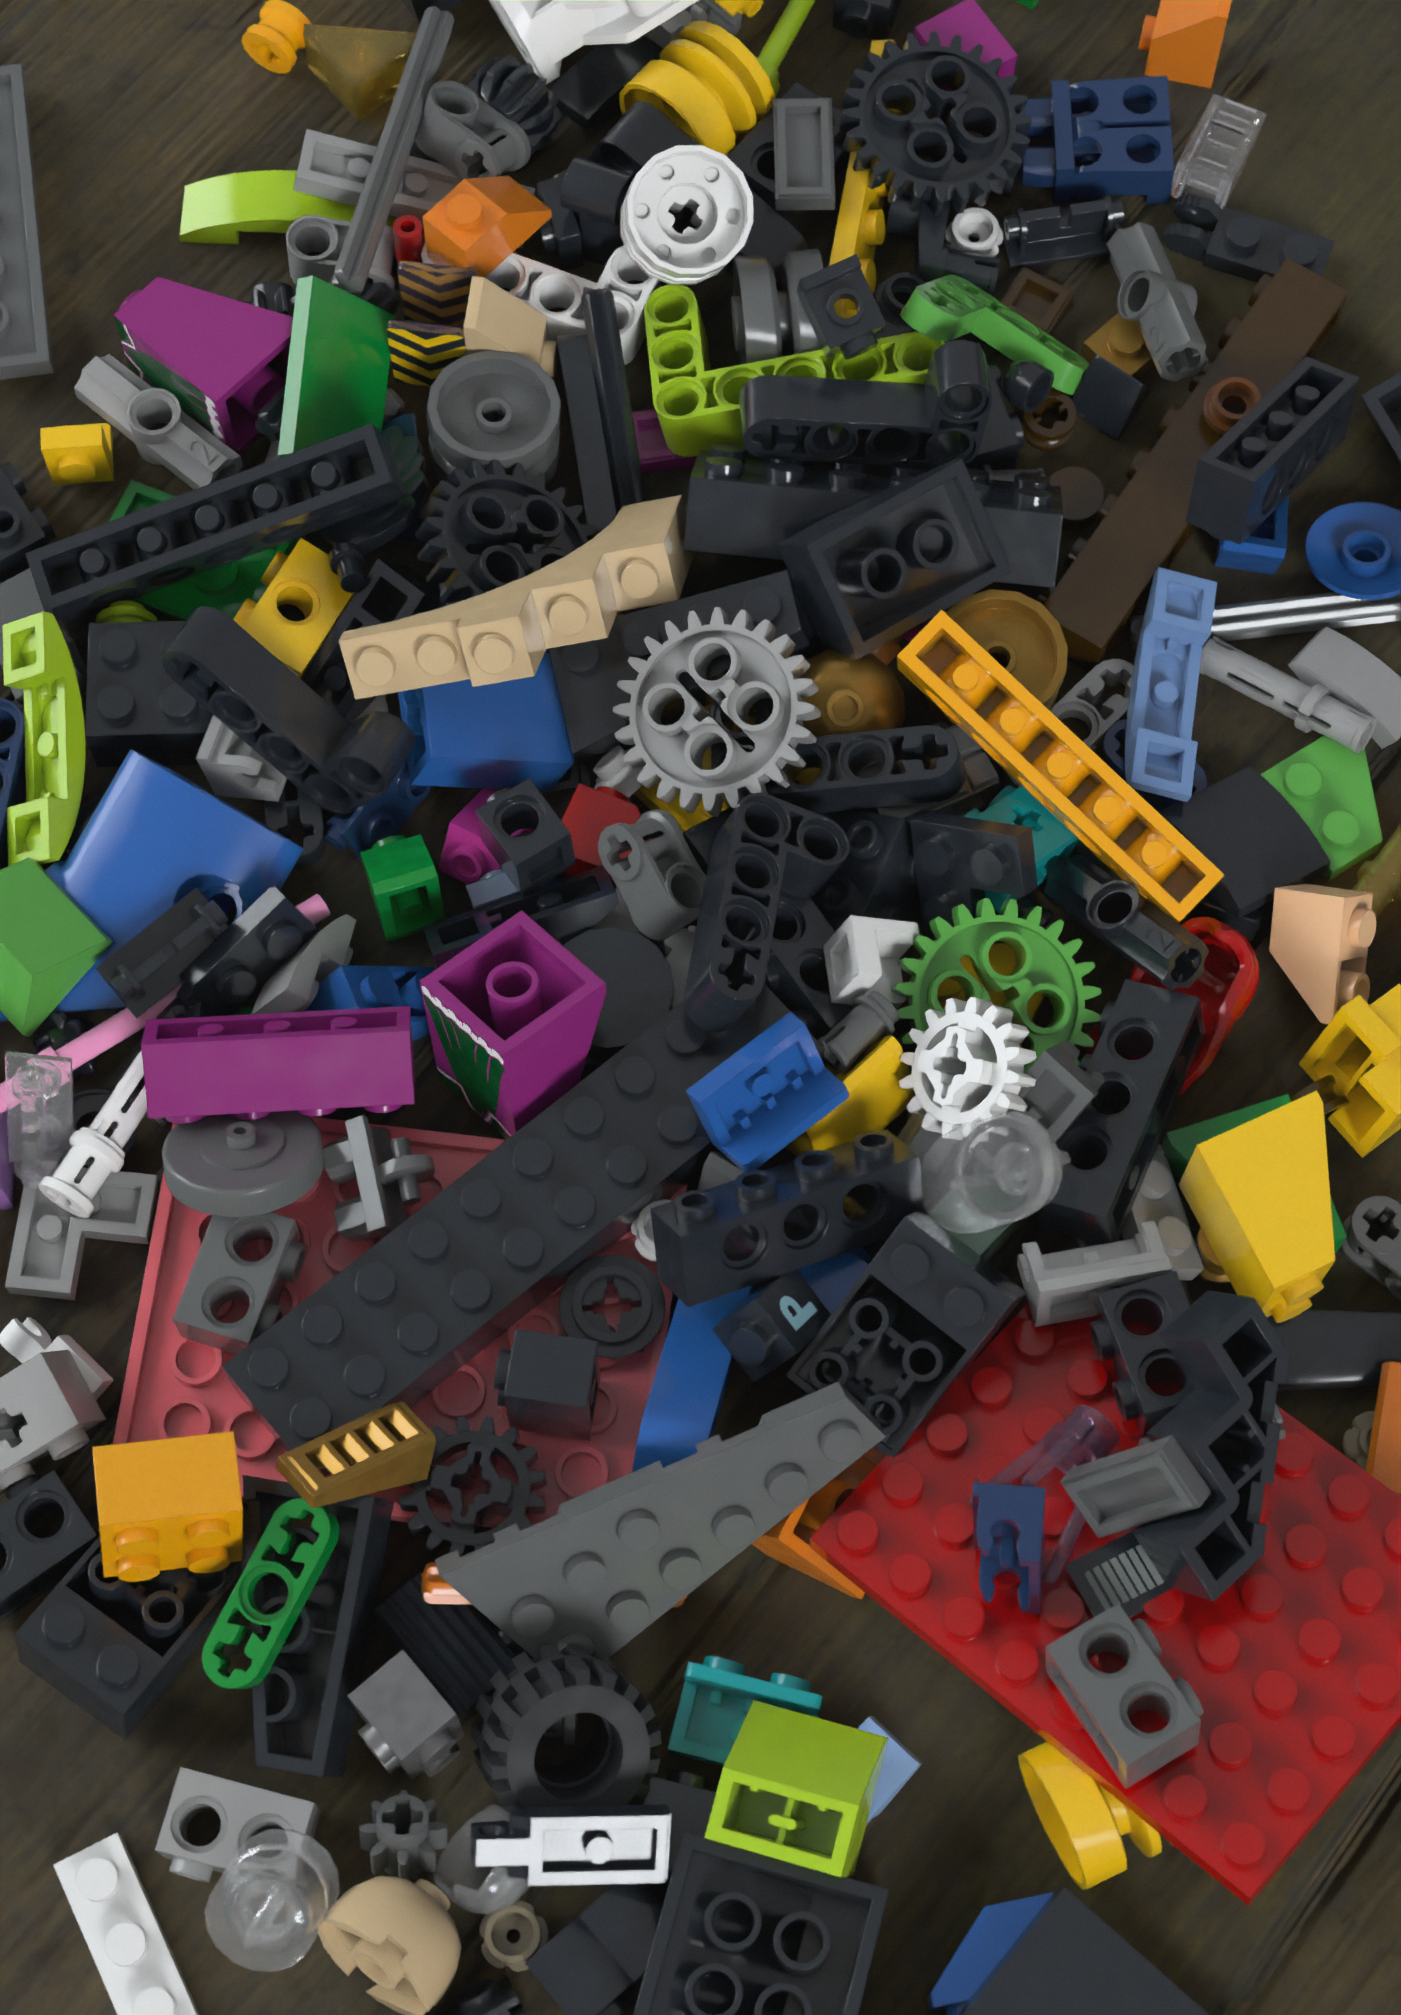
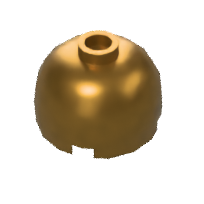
M825 650L807 659L811 666L799 678L812 679L818 685L819 691L803 700L815 705L821 711V717L803 721V727L809 730L815 737L902 728L905 720L904 692L894 672L875 655L869 653L860 659H850L836 651Z

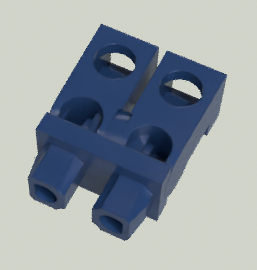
M1167 76L1090 80L1077 82L1070 86L1069 80H1052L1050 97L1028 99L1023 115L1031 117L1032 122L1026 137L1029 139L1050 138V146L1027 148L1024 158H1021L1022 186L1052 187L1053 203L1071 202V196L1081 200L1100 199L1104 195H1145L1146 204H1169L1174 176V159Z

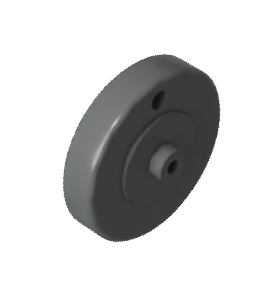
M297 1110L270 1112L267 1116L254 1120L237 1119L232 1114L205 1115L202 1119L195 1122L178 1123L166 1137L162 1149L165 1180L173 1196L194 1210L222 1217L261 1215L290 1205L314 1187L322 1174L324 1166L320 1130L311 1117L302 1115Z

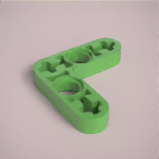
M947 275L916 286L900 313L902 319L908 325L935 341L941 342L944 340V342H948L971 332L1014 362L1019 360L1036 361L1053 371L1054 382L1052 387L1069 395H1075L1089 366V363L1069 347L975 284L956 275Z

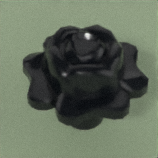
M56 1010L35 1030L38 1035L33 1039V1045L36 1049L35 1055L48 1047L56 1051L94 1028L95 1025L85 1018L68 1021L63 1012ZM91 1059L69 1072V1081L76 1082L82 1075H91L97 1071L95 1061Z

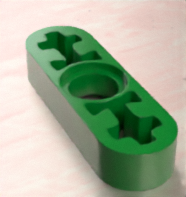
M298 1498L285 1502L275 1511L204 1644L202 1651L203 1667L207 1676L215 1684L229 1689H247L259 1684L269 1673L337 1544L339 1537L338 1521L332 1510L326 1505L312 1509L303 1498ZM311 1513L315 1515L311 1527L319 1532L318 1540L315 1544L302 1542L291 1560L305 1564L302 1573L299 1574L287 1564L272 1562L271 1557L274 1551L289 1556L296 1543L297 1535L289 1529L293 1519L306 1520ZM276 1573L285 1580L288 1586V1599L280 1611L268 1615L260 1611L256 1606L254 1588L263 1576ZM241 1613L253 1623L271 1626L268 1637L263 1633L253 1632L245 1646L244 1653L253 1659L249 1669L236 1668L231 1674L227 1672L231 1660L223 1655L225 1646L227 1644L240 1645L250 1629V1626L238 1624L237 1621Z

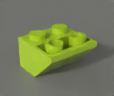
M753 1700L723 1766L705 1838L834 1876H854L889 1737Z

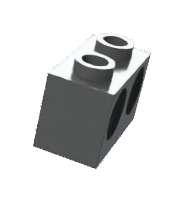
M272 1212L247 1217L212 1215L173 1317V1321L183 1338L237 1354L283 1318L284 1306L279 1305L278 1302L286 1281L294 1283L298 1279L307 1251L306 1244L301 1243L302 1238L295 1219ZM265 1239L273 1243L269 1254L259 1261L249 1262L240 1258L242 1248L252 1240ZM240 1299L250 1304L247 1314L235 1323H222L216 1319L221 1306L230 1300Z
M1117 1603L1047 1645L1046 1672L1125 1789L1198 1745L1201 1724L1199 1716L1203 1715V1709L1196 1694L1185 1679L1179 1676L1172 1680L1157 1659L1162 1656V1651L1148 1625L1141 1618L1132 1622L1120 1604ZM1113 1652L1121 1656L1127 1665L1118 1672L1103 1673L1096 1670L1089 1663V1660L1098 1653ZM1152 1710L1161 1714L1166 1719L1168 1725L1161 1731L1145 1733L1136 1729L1129 1719L1139 1711Z

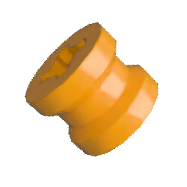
M268 0L260 10V22L248 27L243 34L242 44L249 56L259 65L272 72L286 74L290 72L296 63V51L306 47L312 40L314 29L308 18L293 5L282 0Z

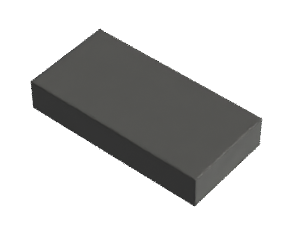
M832 98L773 99L775 211L834 210L835 179Z
M1173 1435L1073 1467L1060 1481L1098 1538L1201 1507L1211 1494L1210 1489Z

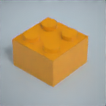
M234 1431L92 1447L104 1578L118 1576L123 1581L138 1582L152 1579L159 1575L160 1571L188 1568L194 1573H212L225 1569L229 1566L230 1562L242 1561L243 1506Z

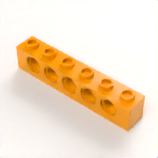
M943 610L897 655V668L1121 880L1132 883L1144 900L1179 924L1223 878L1224 874Z

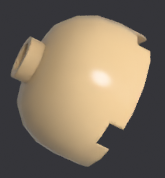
M378 1876L350 1888L335 1902L328 1911L326 1918L318 1926L317 1931L323 1947L347 1976L358 1966L366 1976L377 1983L376 1986L366 1992L380 2003L403 2015H424L438 2003L455 1976L461 1951L458 1930L454 1920L447 1912L450 1908L448 1898L439 1888L424 1879H418L414 1884L407 1879L395 1876Z

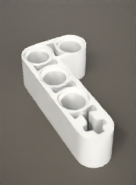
M425 243L421 253L422 263L436 264L428 258ZM625 245L616 249L611 255L597 283L515 253L507 257L486 277V279L501 288L512 289L508 291L510 294L547 316L548 339L552 341H557L556 335L586 331L581 302L582 294L596 289H610L614 296L618 326L621 328L619 332L625 365L631 362L637 355L646 336L645 303L653 291L662 287L660 280L648 276L630 259ZM632 280L643 281V283L635 285L626 282ZM557 307L566 308V310L562 312L549 311L550 309Z

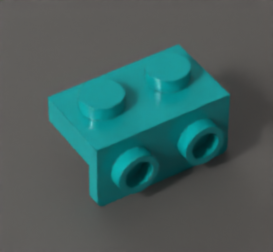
M705 1656L703 1665L688 1662L685 1683L668 1745V1753L723 1767L753 1700L818 1718L823 1696L810 1693L812 1684L795 1676L772 1673L770 1682L744 1676L745 1666L732 1660Z

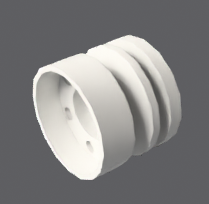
M676 145L654 155L635 175L628 187L620 209V236L630 259L648 276L667 284L695 285L717 275L744 247L754 222L753 195L743 172L726 155L702 145ZM685 206L694 212L691 217V223L697 227V230L687 227L681 234L672 228L675 217L668 211L670 209L673 212L679 213Z

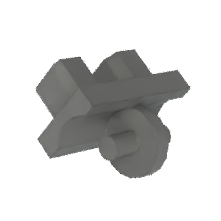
M361 1115L345 1121L348 1135L322 1147L324 1166L330 1180L338 1184L355 1179L358 1182L360 1196L338 1203L334 1209L338 1233L340 1236L353 1242L377 1237L382 1239L408 1219L406 1205L417 1204L422 1200L418 1183L428 1180L435 1173L433 1159L430 1156L424 1154L412 1155L410 1142L407 1137L392 1140L389 1129L369 1126L368 1118Z

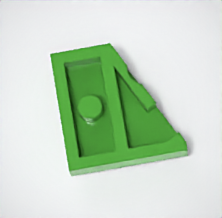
M1324 735L1260 774L1291 804L1321 844L1331 862L1329 871L1323 874L1328 881L1379 850L1383 838L1365 748L1359 754H1356L1351 749Z

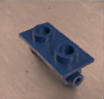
M406 759L383 795L362 807H358L351 813H336L333 817H330L326 822L329 830L324 835V838L329 844L340 851H345L349 846L362 863L360 852L371 849L381 839L395 836L420 802L427 796L432 786L411 785Z

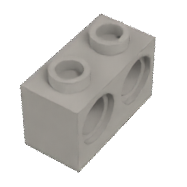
M180 1767L155 1850L163 1857L172 1860L169 1872L208 1883L213 1871L239 1878L236 1890L276 1901L279 1889L298 1893L321 1810L314 1802ZM203 1811L217 1812L221 1819V1829L216 1839L205 1846L190 1845L187 1838V1828L191 1819ZM277 1828L284 1830L288 1837V1847L284 1856L273 1864L257 1863L253 1856V1845L256 1838L268 1829Z

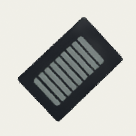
M1135 1530L1066 1565L1068 1573L1094 1617L1119 1603L1130 1618L1144 1611L1143 1604L1173 1589L1167 1586L1134 1536L1133 1532Z

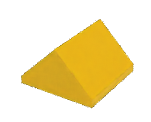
M894 1036L880 1037L845 1073L840 1072L838 1068H832L827 1062L824 1064L828 1071L845 1084L849 1097L785 1146L788 1151L797 1157L807 1151H823L853 1141L857 1135L867 1131H883L907 1109V1105L916 1094L914 1090L900 1088L899 1081L911 1075L908 1065L900 1060L901 1054L904 1052Z

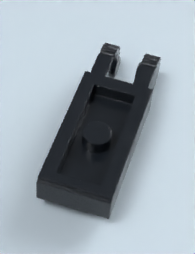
M1183 193L1182 196L1179 195L1173 208V214H1176V218H1179L1181 222L1184 221L1187 224H1193V226L1172 222L1171 225L1168 224L1162 237V243L1170 251L1172 250L1176 253H1181L1183 256L1202 261L1205 267L1256 283L1259 282L1265 273L1274 277L1286 258L1323 277L1335 242L1331 239L1223 206L1221 209L1213 199L1204 196L1198 197L1197 194L1193 195L1190 193ZM1204 230L1213 232L1212 238H1210L1204 232Z

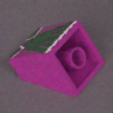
M156 277L143 290L131 293L113 315L129 369L152 388L165 389L173 393L184 413L240 456L263 435L257 431L255 421L259 418V411L286 382L293 317L160 277Z
M521 910L420 980L439 1078L506 1140L509 1139L580 1082L607 992L606 983Z

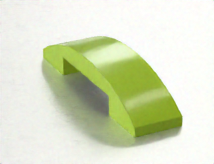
M297 170L250 171L221 175L185 186L179 236L181 242L239 244L240 231L287 233L289 226L296 219L306 215H318L329 219L352 221L356 206L293 190ZM389 215L385 225L393 228V223L398 217Z
M44 611L2 625L4 686L24 690L26 802L7 808L8 866L28 857L35 859L40 865L60 860L76 823L84 785L86 741L78 680L62 631L53 613Z

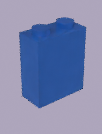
M544 653L537 672L533 677L472 687L471 679L398 692L402 721L407 724L415 736V746L407 757L411 785L503 789L507 787L513 788L530 778L539 791L550 792L574 763L575 755L572 752L550 653Z

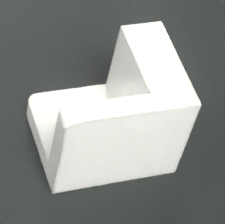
M850 915L823 946L831 1003L853 1005V1000L858 995L868 996L872 991H876L885 996L895 1009H898L905 1002V997L893 993L891 986L903 983L901 968L897 964L899 958L912 946V940L917 935H920L918 924L915 922Z

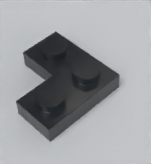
M925 810L910 819L923 936L935 938L929 921L938 916L954 927L952 908L963 904L969 910L972 917L976 918L977 903L979 900L986 898L985 890L1024 897L1038 887L1032 827Z

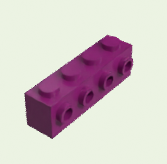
M410 1006L146 1020L141 1049L148 1118H166L169 1122L184 1124L198 1121L205 1115L232 1114L237 1119L254 1120L263 1118L270 1114V1112L297 1110L305 1116H323L334 1112L336 1108L363 1107L370 1112L385 1113L397 1110L402 1105L414 1104L415 1071Z

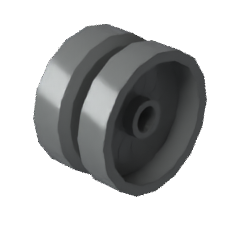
M818 249L787 252L781 265V291H777L773 266L765 254L734 256V296H731V315L735 350L739 352L740 365L782 357L783 348H786L787 356L822 349L796 293L800 279L824 269Z
M486 350L464 355L443 368L430 387L427 405V422L430 432L428 439L429 458L435 477L439 482L441 480L445 481L455 468L465 472L473 461H477L486 470L493 460H499L506 475L511 472L517 463L522 464L525 479L532 482L541 472L545 475V488L547 487L558 469L561 401L554 380L538 363L514 352Z

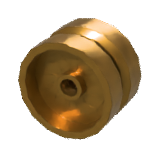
M989 589L966 597L945 612L1048 710L1052 708L1066 674L1068 646L1059 622L1042 603L1017 591ZM926 696L931 713L939 722H945L948 728L956 724Z

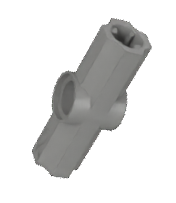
M108 354L104 357L95 356L82 369L80 379L74 387L77 398L136 444L138 453L144 460L152 464L163 465L194 490L235 475L242 468L241 457L184 413L173 393L165 389L152 388L112 355ZM156 424H168L162 429L148 430Z

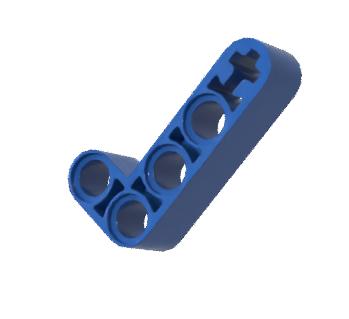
M754 1285L691 1307H687L678 1298L642 1417L632 1472L659 1460L663 1468L698 1453L695 1444L713 1437L735 1359L712 1328L753 1292Z

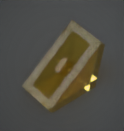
M304 24L303 29L309 69L357 120H360L396 95L417 34L414 32Z

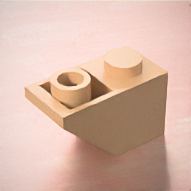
M1304 883L1276 887L1274 891L1269 951L1320 1023L1329 1024L1339 1009L1360 994L1366 1002L1368 1001L1370 980L1365 973L1367 951L1376 932V916L1371 910L1373 893Z

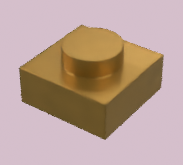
M1119 313L1083 343L1081 355L1089 362L1098 354L1136 380L1155 365L1138 324L1122 318Z

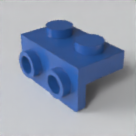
M792 1012L787 1013L686 1090L711 1143L744 1172L757 1169L849 1097L845 1084L825 1068L806 1024Z

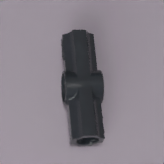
M1081 854L1071 858L1062 856L1047 872L1048 881L1043 893L1048 901L1105 942L1117 959L1124 962H1132L1170 991L1183 986L1189 988L1204 973V962L1209 953L1205 943L1144 900L1132 883L1125 880H1116Z

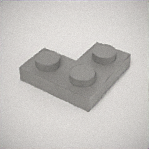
M28 1162L5 1284L8 1292L18 1295L75 1300L86 1238L150 1245L160 1189V1181L157 1175L123 1171L110 1172L91 1201L94 1206L93 1212L88 1218H82L59 1207L47 1198L38 1187L43 1177H52L59 1165ZM81 1168L74 1179L75 1184L81 1182L89 1168Z

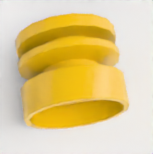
M701 20L691 21L675 40L668 43L662 50L660 60H651L625 85L620 92V108L624 115L636 101L647 102L660 110L699 145L728 156L735 148V142H741L772 109L775 94L766 72L745 45L722 27Z
M1045 1742L1018 1755L1020 1771L1041 1824L1064 1867L1082 1890H1086L1127 1870V1858L1121 1838L1126 1833L1147 1858L1162 1853L1160 1835L1155 1829L1051 1744Z

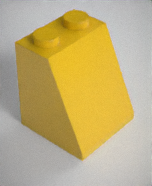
M1317 1091L1196 1145L1179 1182V1187L1236 1294L1255 1298L1266 1317L1272 1315L1276 1323L1287 1321L1312 1306L1309 1298L1324 1288L1322 1280L1335 1262L1324 1106Z

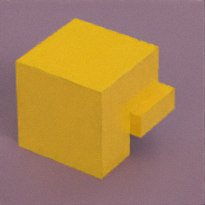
M1400 984L1370 1005L1359 994L1342 1006L1298 1063L1314 1082L1328 1075L1334 1077L1336 1080V1084L1333 1086L1334 1092L1339 1096L1345 1095L1349 1100V1104L1332 1113L1328 1120L1362 1158L1401 1129Z

